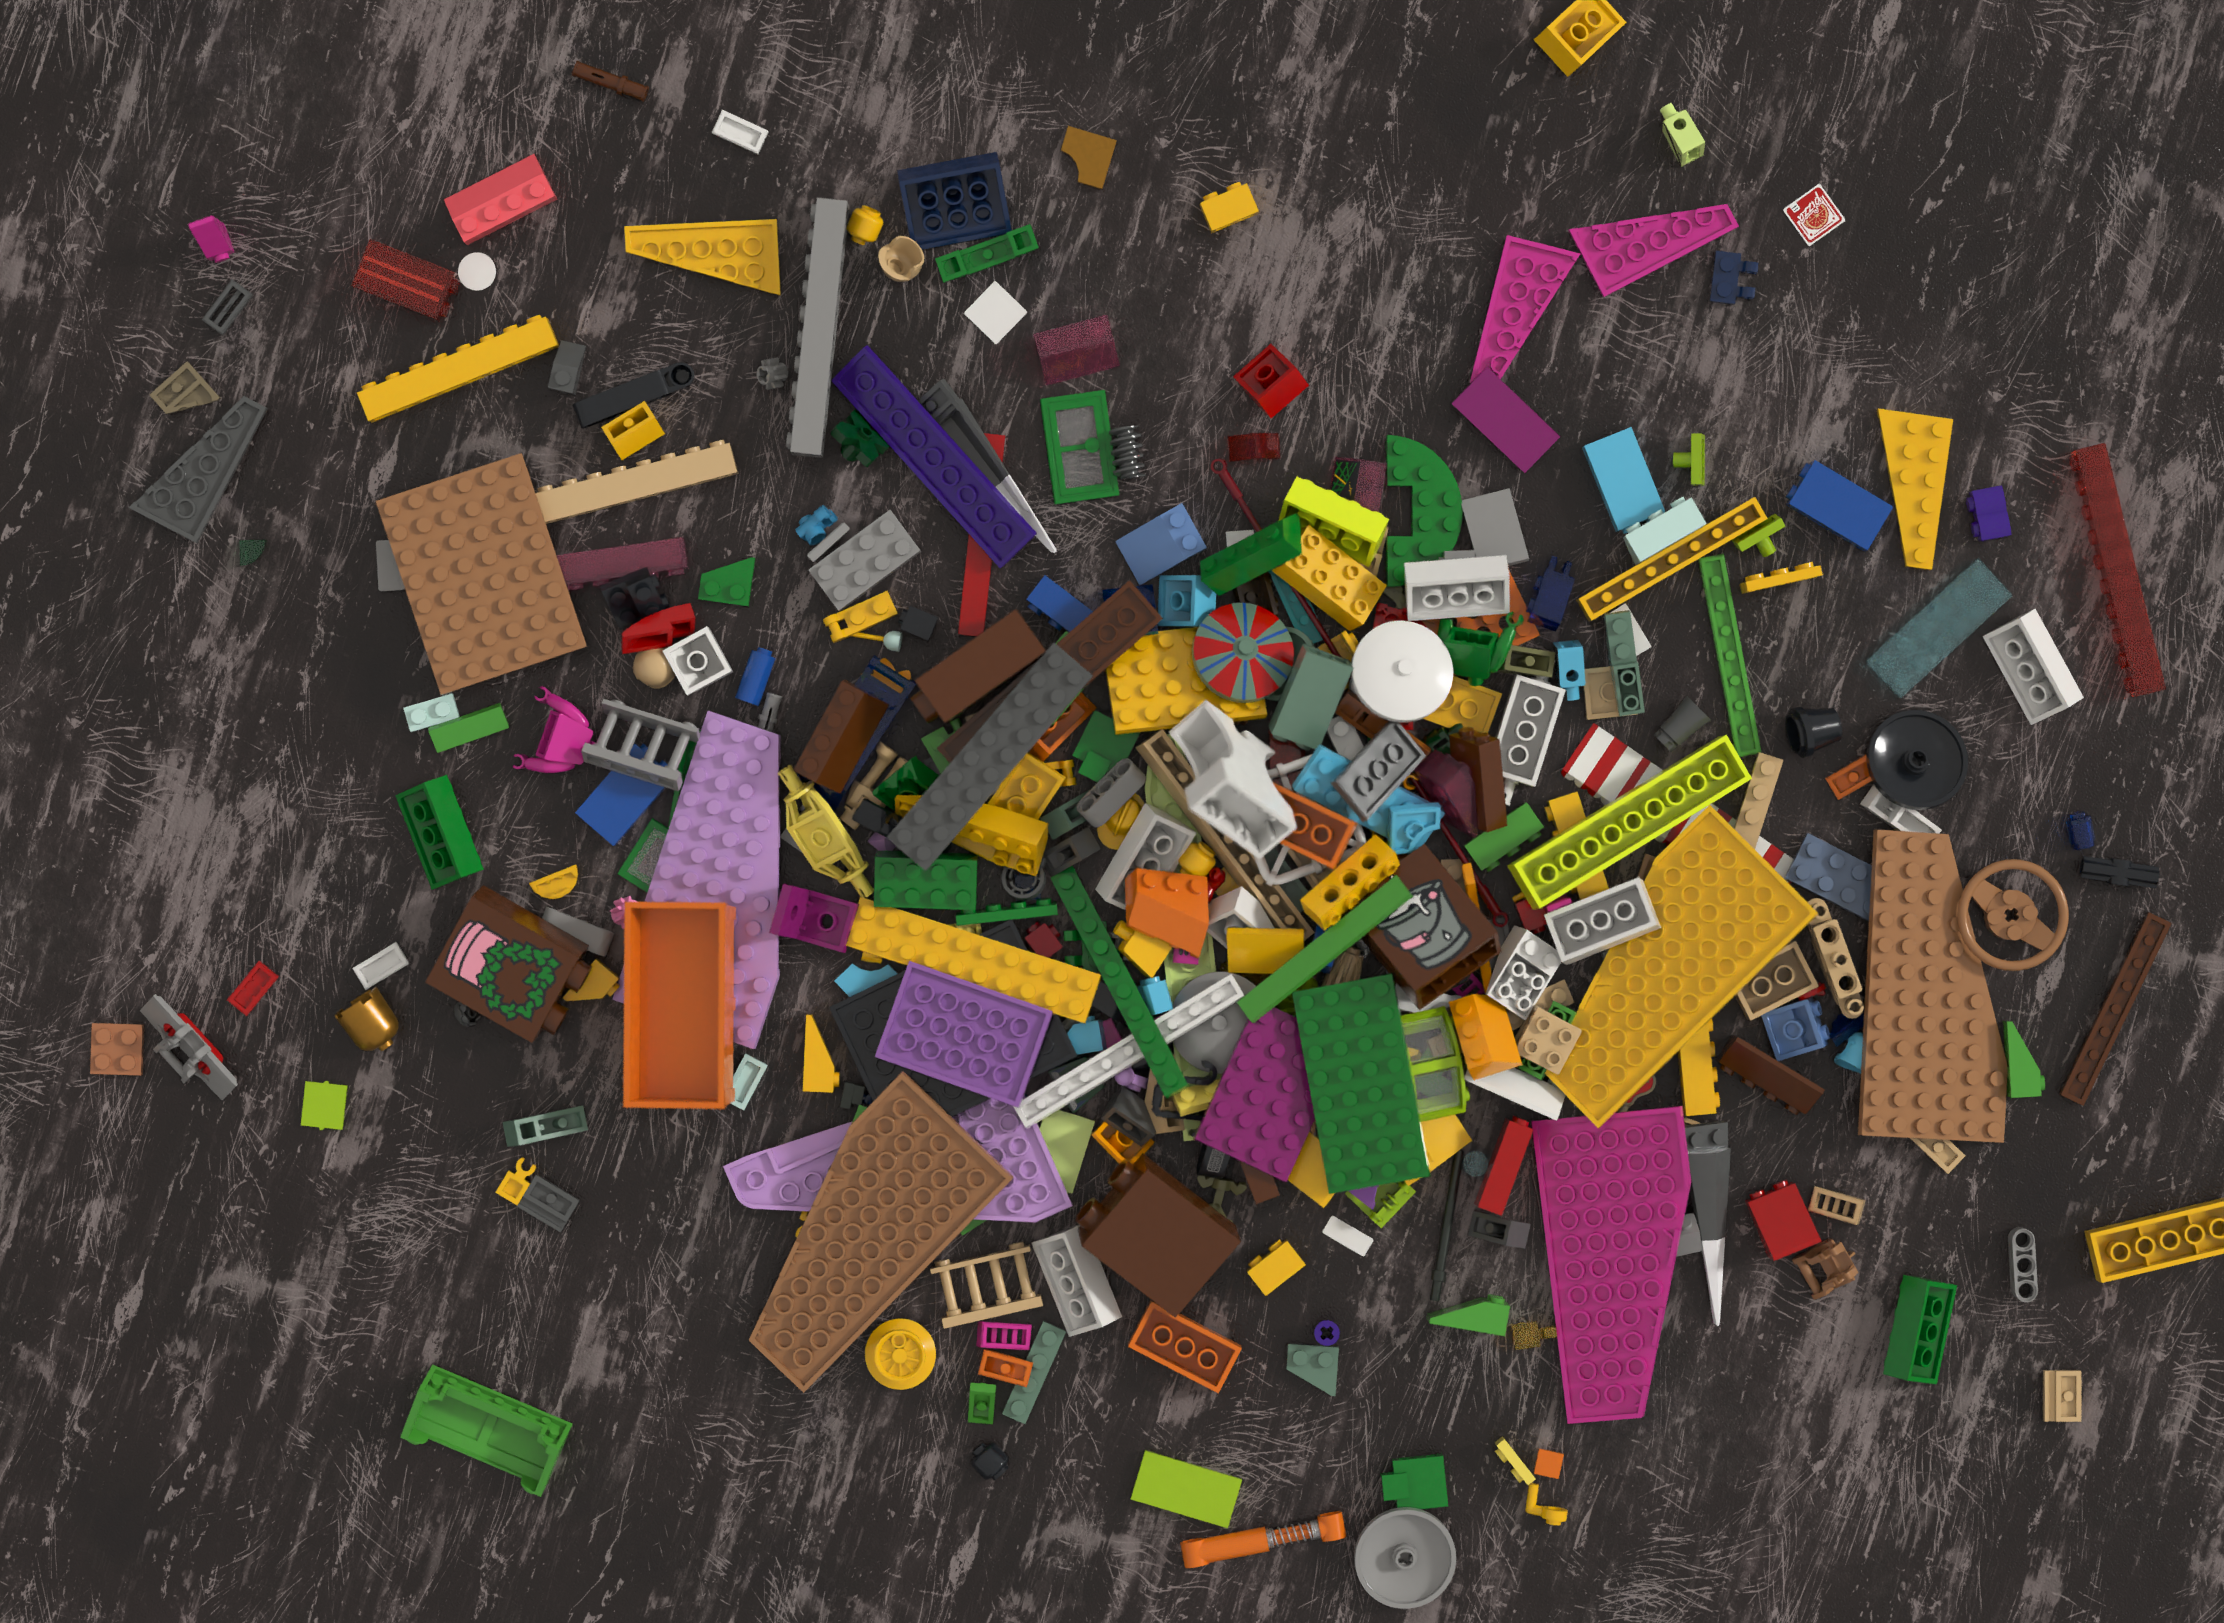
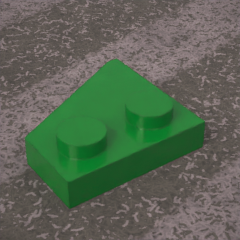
M751 557L701 574L698 600L749 607L756 558Z

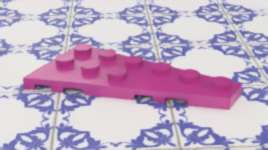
M1728 204L1574 228L1568 231L1604 298L1738 228L1739 225Z
M1509 235L1506 236L1469 384L1486 367L1491 369L1500 379L1502 378L1580 256V253Z

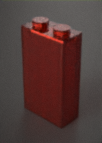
M370 239L351 286L440 322L441 317L445 318L450 308V303H447L451 293H456L460 280L457 279L458 274L456 272Z

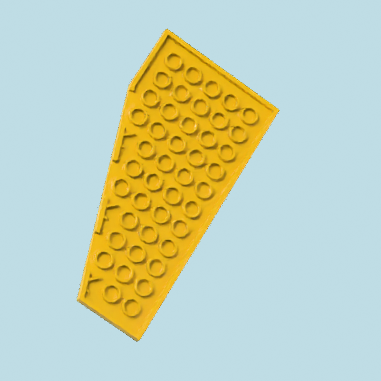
M1711 805L1655 858L1644 881L1661 928L1609 949L1571 1023L1582 1030L1560 1074H1555L1549 1070L1545 1072L1553 1083L1597 1128H1600L1818 915L1797 891Z

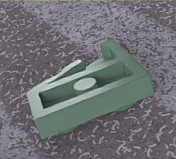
M1288 1343L1286 1369L1327 1394L1336 1396L1339 1347Z

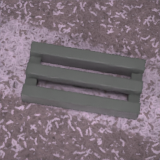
M231 279L202 320L221 335H224L253 294ZM235 287L237 289L235 294L215 321H211L212 316ZM243 293L245 296L242 298V300L239 302V304L227 318L222 327H219L218 325L221 323L223 318L226 316V314L229 312V310L232 308V306Z

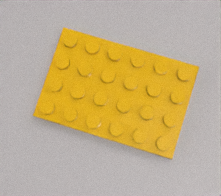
M1199 627L1147 632L1105 669L1115 735L1172 729L1205 700L1229 716L1233 722L1263 719L1267 717L1265 699L1251 703L1233 702L1216 695L1205 686L1195 670L1192 659L1193 639Z

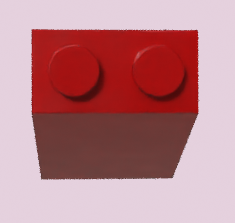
M1787 1180L1773 1184L1774 1189L1764 1192L1763 1189L1749 1194L1750 1199L1745 1200L1766 1254L1773 1261L1821 1242L1794 1182L1788 1183Z

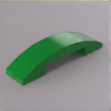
M1031 224L969 248L935 258L943 283L1010 261L1039 249Z

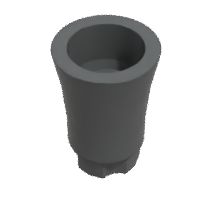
M1686 695L1678 708L1660 726L1662 729H1659L1654 735L1672 752L1698 729L1710 722L1711 719Z

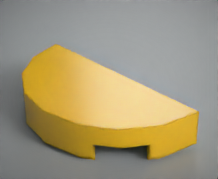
M577 864L533 881L529 885L541 897L548 899L562 898L570 893L577 883Z

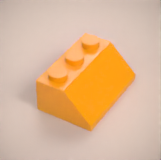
M1471 994L1449 1002L1467 1068L1473 1080L1522 1065L1506 1007L1488 995Z

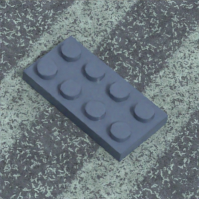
M1807 833L1784 879L1869 922L1872 865Z

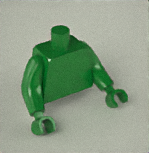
M1514 612L1508 613L1506 616L1508 627L1503 629L1500 636L1499 633L1453 627L1451 618L1440 619L1437 636L1442 640L1450 654L1453 673L1468 677L1470 685L1479 686L1485 679L1489 678L1491 673L1497 672L1509 653L1516 635L1515 627H1519L1523 623V616L1520 615L1517 623L1513 624L1511 618Z

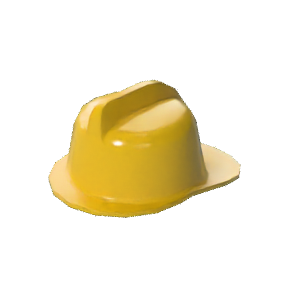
M1135 793L1105 824L1097 827L1099 839L1108 848L1118 850L1144 806V802L1139 795Z

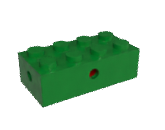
M876 850L874 907L976 910L978 855L941 853L928 870L925 871L903 851Z

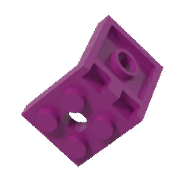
M783 884L769 933L846 953V944L859 904L806 888ZM829 914L833 918V924L830 928L826 929L822 921Z

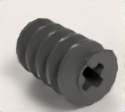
M1139 426L1118 427L1109 431V435L1117 437L1110 441V445L1118 447L1111 451V455L1119 457L1112 461V465L1120 467L1113 472V475L1121 477V479L1146 477V474L1138 472V469L1145 467V464L1137 462V459L1144 456L1142 453L1136 452V449L1143 446L1142 443L1135 442V439L1142 436L1141 433L1134 432V429Z

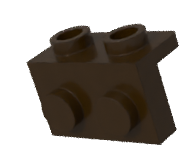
M1266 572L1234 588L1233 592L1236 603L1258 605L1278 616L1279 603L1271 587L1273 583L1271 574Z

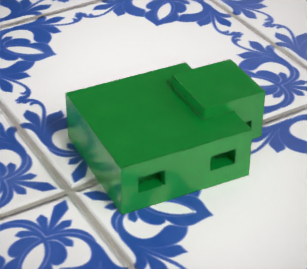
M1095 710L1072 755L1083 761L1078 773L1098 783L1120 760L1129 757L1140 732L1115 735L1113 719Z
M1442 1454L1393 1458V1472L1381 1473L1384 1501L1396 1500L1397 1508L1428 1509L1448 1507L1444 1458Z

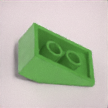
M1488 1294L1487 1298L1480 1297L1427 1313L1426 1319L1430 1324L1505 1336L1510 1305L1502 1296Z

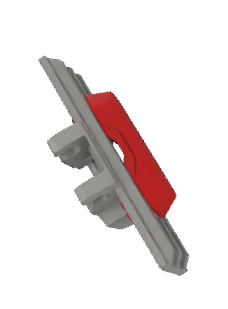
M155 994L140 1010L141 1013L160 1033L163 1039L153 1049L156 1054L159 1052L182 1077L181 1081L183 1083H186L192 1076L196 1075L221 1100H224L238 1084L237 1079L222 1064V1054L185 1014H177L161 996ZM177 1046L180 1047L189 1057L187 1062L183 1064L173 1054L171 1049Z

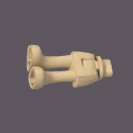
M879 741L875 748L878 756L874 765L861 782L854 781L844 806L846 810L840 816V819L854 830L860 824L855 822L852 816L864 798L883 808L887 806L873 795L872 791L874 789L872 787L885 769L894 761L898 753L881 741ZM900 756L883 782L908 761Z

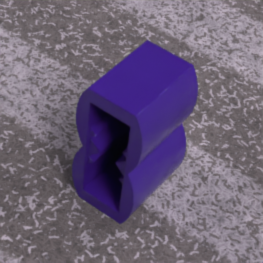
M2002 485L1969 492V497L1966 498L1968 512H1973L1974 522L1971 523L1973 537H1977L1979 542L2011 536V526Z

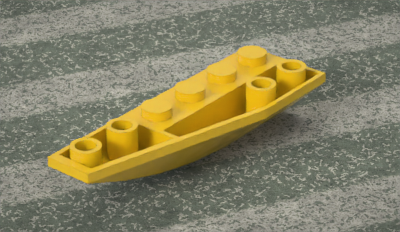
M897 795L895 798V814L904 818L923 795ZM983 804L952 840V843L988 861L994 862L996 865L1006 866L1023 874L1037 876L1048 840V823L1001 807Z

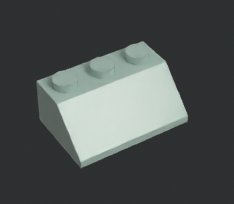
M1681 497L1670 504L1672 509L1663 513L1660 509L1648 516L1650 520L1648 523L1641 526L1638 522L1626 529L1628 534L1623 539L1635 565L1707 524L1692 497L1688 500Z

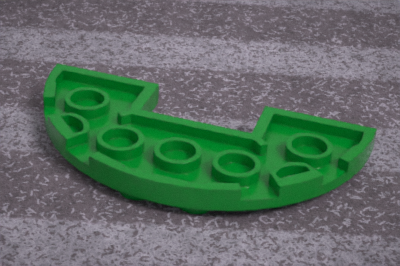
M1394 435L1386 436V487H1411V536L1386 537V588L1405 585L1404 563L1438 560V557H1443L1444 551H1452L1461 530L1463 515L1462 499L1458 484L1445 462L1425 445L1409 438Z

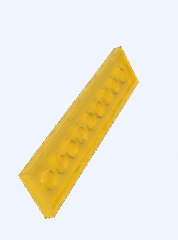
M860 897L859 907L846 944L847 947L905 966L908 965L909 961L1051 1010L1053 1014L1086 1024L1101 979L1100 974L894 907H874V901Z

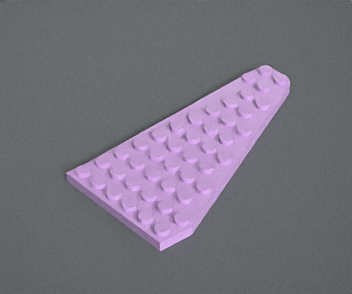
M989 1099L952 1117L1014 1176L973 1220L1036 1223L1073 1206L1037 1123L1027 1129L1013 1106L994 1099ZM852 1122L747 1155L723 1166L738 1201L752 1209L809 1212Z

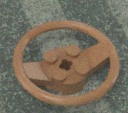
M2007 859L1985 866L1969 880L1959 900L1958 925L1965 944L1979 960L2001 970L2021 971L2043 963L2058 949L2068 927L2069 910L2062 887L2047 870L2025 860ZM2010 869L2027 871L2041 878L2049 886L2057 901L2059 918L2055 934L2037 918L2038 910L2028 895L2018 890L2002 891L1985 879L1996 872ZM1972 898L1984 912L1985 926L1992 935L2005 940H2021L2041 950V952L2024 960L2008 961L1996 958L1984 951L1975 941L1969 928L1968 907L1970 899ZM2006 910L2015 911L2014 920L2009 919L2007 921L2005 919L2007 916L2004 914Z

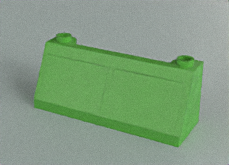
M432 1365L418 1389L400 1438L414 1445L424 1444L430 1439L522 1478L520 1484L529 1494L541 1497L568 1437L572 1423Z

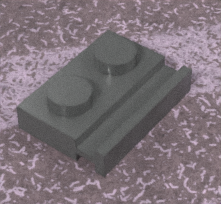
M536 1174L517 1207L557 1231L562 1232L580 1199Z

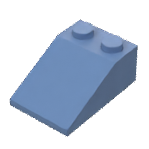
M1183 503L1115 541L1139 585L1146 583L1207 548Z

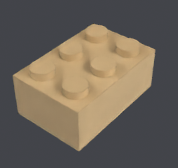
M1791 940L1735 997L1746 1019L1751 1021L1819 986L1797 942Z

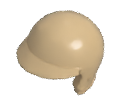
M906 236L894 238L890 244L883 246L878 254L883 272L888 278L897 282H906L913 279L920 272L924 263V253L921 247L914 240Z
M667 647L639 651L635 656L633 673L637 679L651 688L660 689L665 687L676 676L663 653V650Z

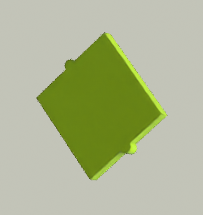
M305 1081L301 1126L319 1127L320 1130H324V1128L343 1130L348 1085L329 1084V1081L324 1083Z

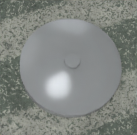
M1207 973L1193 979L1183 987L1175 998L1173 1008H1176L1230 974L1233 975L1244 995L1253 990L1256 985L1234 973ZM1236 1002L1173 1040V1043L1181 1056L1194 1067L1209 1072V1068H1204L1201 1061L1206 1060L1216 1067L1218 1074H1223L1248 1017Z
M1400 1507L1377 1515L1364 1527L1356 1542L1354 1564L1359 1581L1370 1596L1378 1602L1393 1608L1410 1609L1433 1601L1447 1588L1456 1567V1549L1448 1529L1438 1518L1421 1509Z

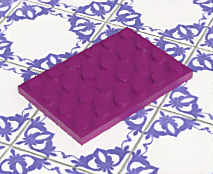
M1274 1007L1255 1023L1247 1019L1193 1138L1283 1182H1287L1315 1120L1296 1017Z

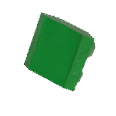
M914 756L874 789L872 793L895 811V798L897 795H923L941 774H936L919 761L917 756Z

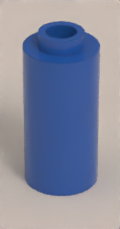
M758 647L757 651H751L735 698L757 706L760 705L776 659L771 657L772 651Z

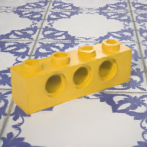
M1375 834L1300 899L1304 912L1324 931L1329 926L1336 924L1344 913L1357 906L1367 893L1374 891L1382 880L1397 870L1400 863L1396 852Z

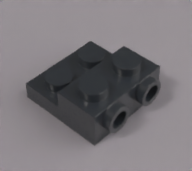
M647 566L600 586L601 592L620 630L670 607L665 593L660 594L658 591L661 585L656 574L650 575Z

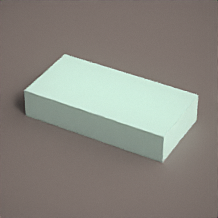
M745 1053L733 1076L735 1101L731 1104L745 1110L768 1066L767 1064Z

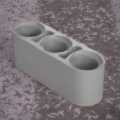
M1130 759L1120 760L1078 802L1077 811L1093 827L1102 826L1143 786L1146 780L1145 774Z
M546 907L542 919L588 944L587 951L606 957L615 933Z
M2016 1227L2008 1234L2011 1292L2018 1300L2031 1302L2038 1294L2035 1238L2031 1231L2023 1227ZM2023 1232L2027 1236V1241L2024 1245L2018 1246L2015 1241L2019 1233ZM2026 1258L2029 1263L2027 1269L2019 1271L2017 1268L2018 1261ZM2024 1283H2028L2030 1286L2029 1294L2023 1297L2020 1296L2019 1287Z

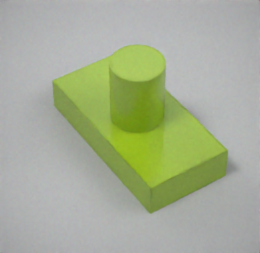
M1702 433L1691 434V452L1673 453L1674 468L1691 467V485L1705 486V435Z
M1774 513L1765 521L1732 539V542L1741 552L1756 544L1762 557H1767L1776 551L1769 536L1784 528L1785 524L1782 518Z

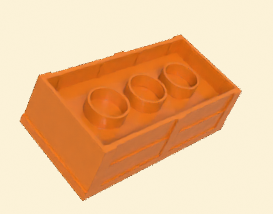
M625 902L623 1108L725 1109L726 1105L735 1101V1088H733V1020L736 998L734 997V920H736V907L729 906L725 902Z

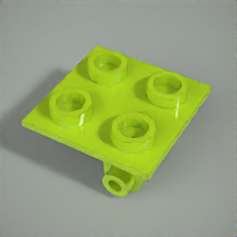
M1405 1181L1379 1185L1376 1191V1203L1373 1210L1349 1191H1346L1344 1194L1382 1228L1416 1191L1410 1185L1408 1186Z

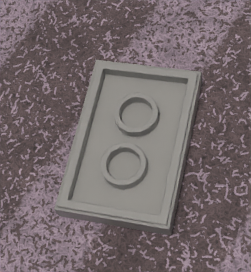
M1510 488L1462 500L1463 515L1473 550H1475V557L1506 555L1508 566L1529 561Z

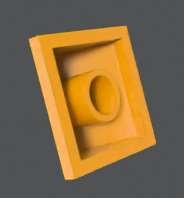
M1105 1121L1091 1133L1097 1142L1119 1164L1124 1160L1134 1164L1141 1154H1144L1155 1143L1150 1139L1141 1147Z

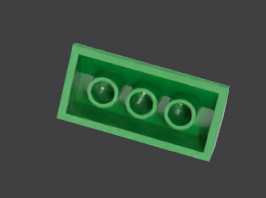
M1295 513L1201 560V581L1220 596L1301 555L1300 515Z
M447 775L424 782L395 795L432 890L484 870Z
M1903 1275L1898 1304L1894 1313L1893 1328L1889 1336L1888 1352L1884 1361V1375L1906 1381L1937 1384L1957 1285Z

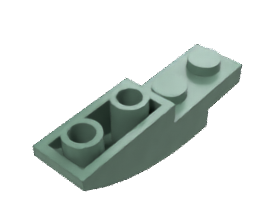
M1630 610L1604 614L1607 634L1606 642L1619 716L1645 713Z

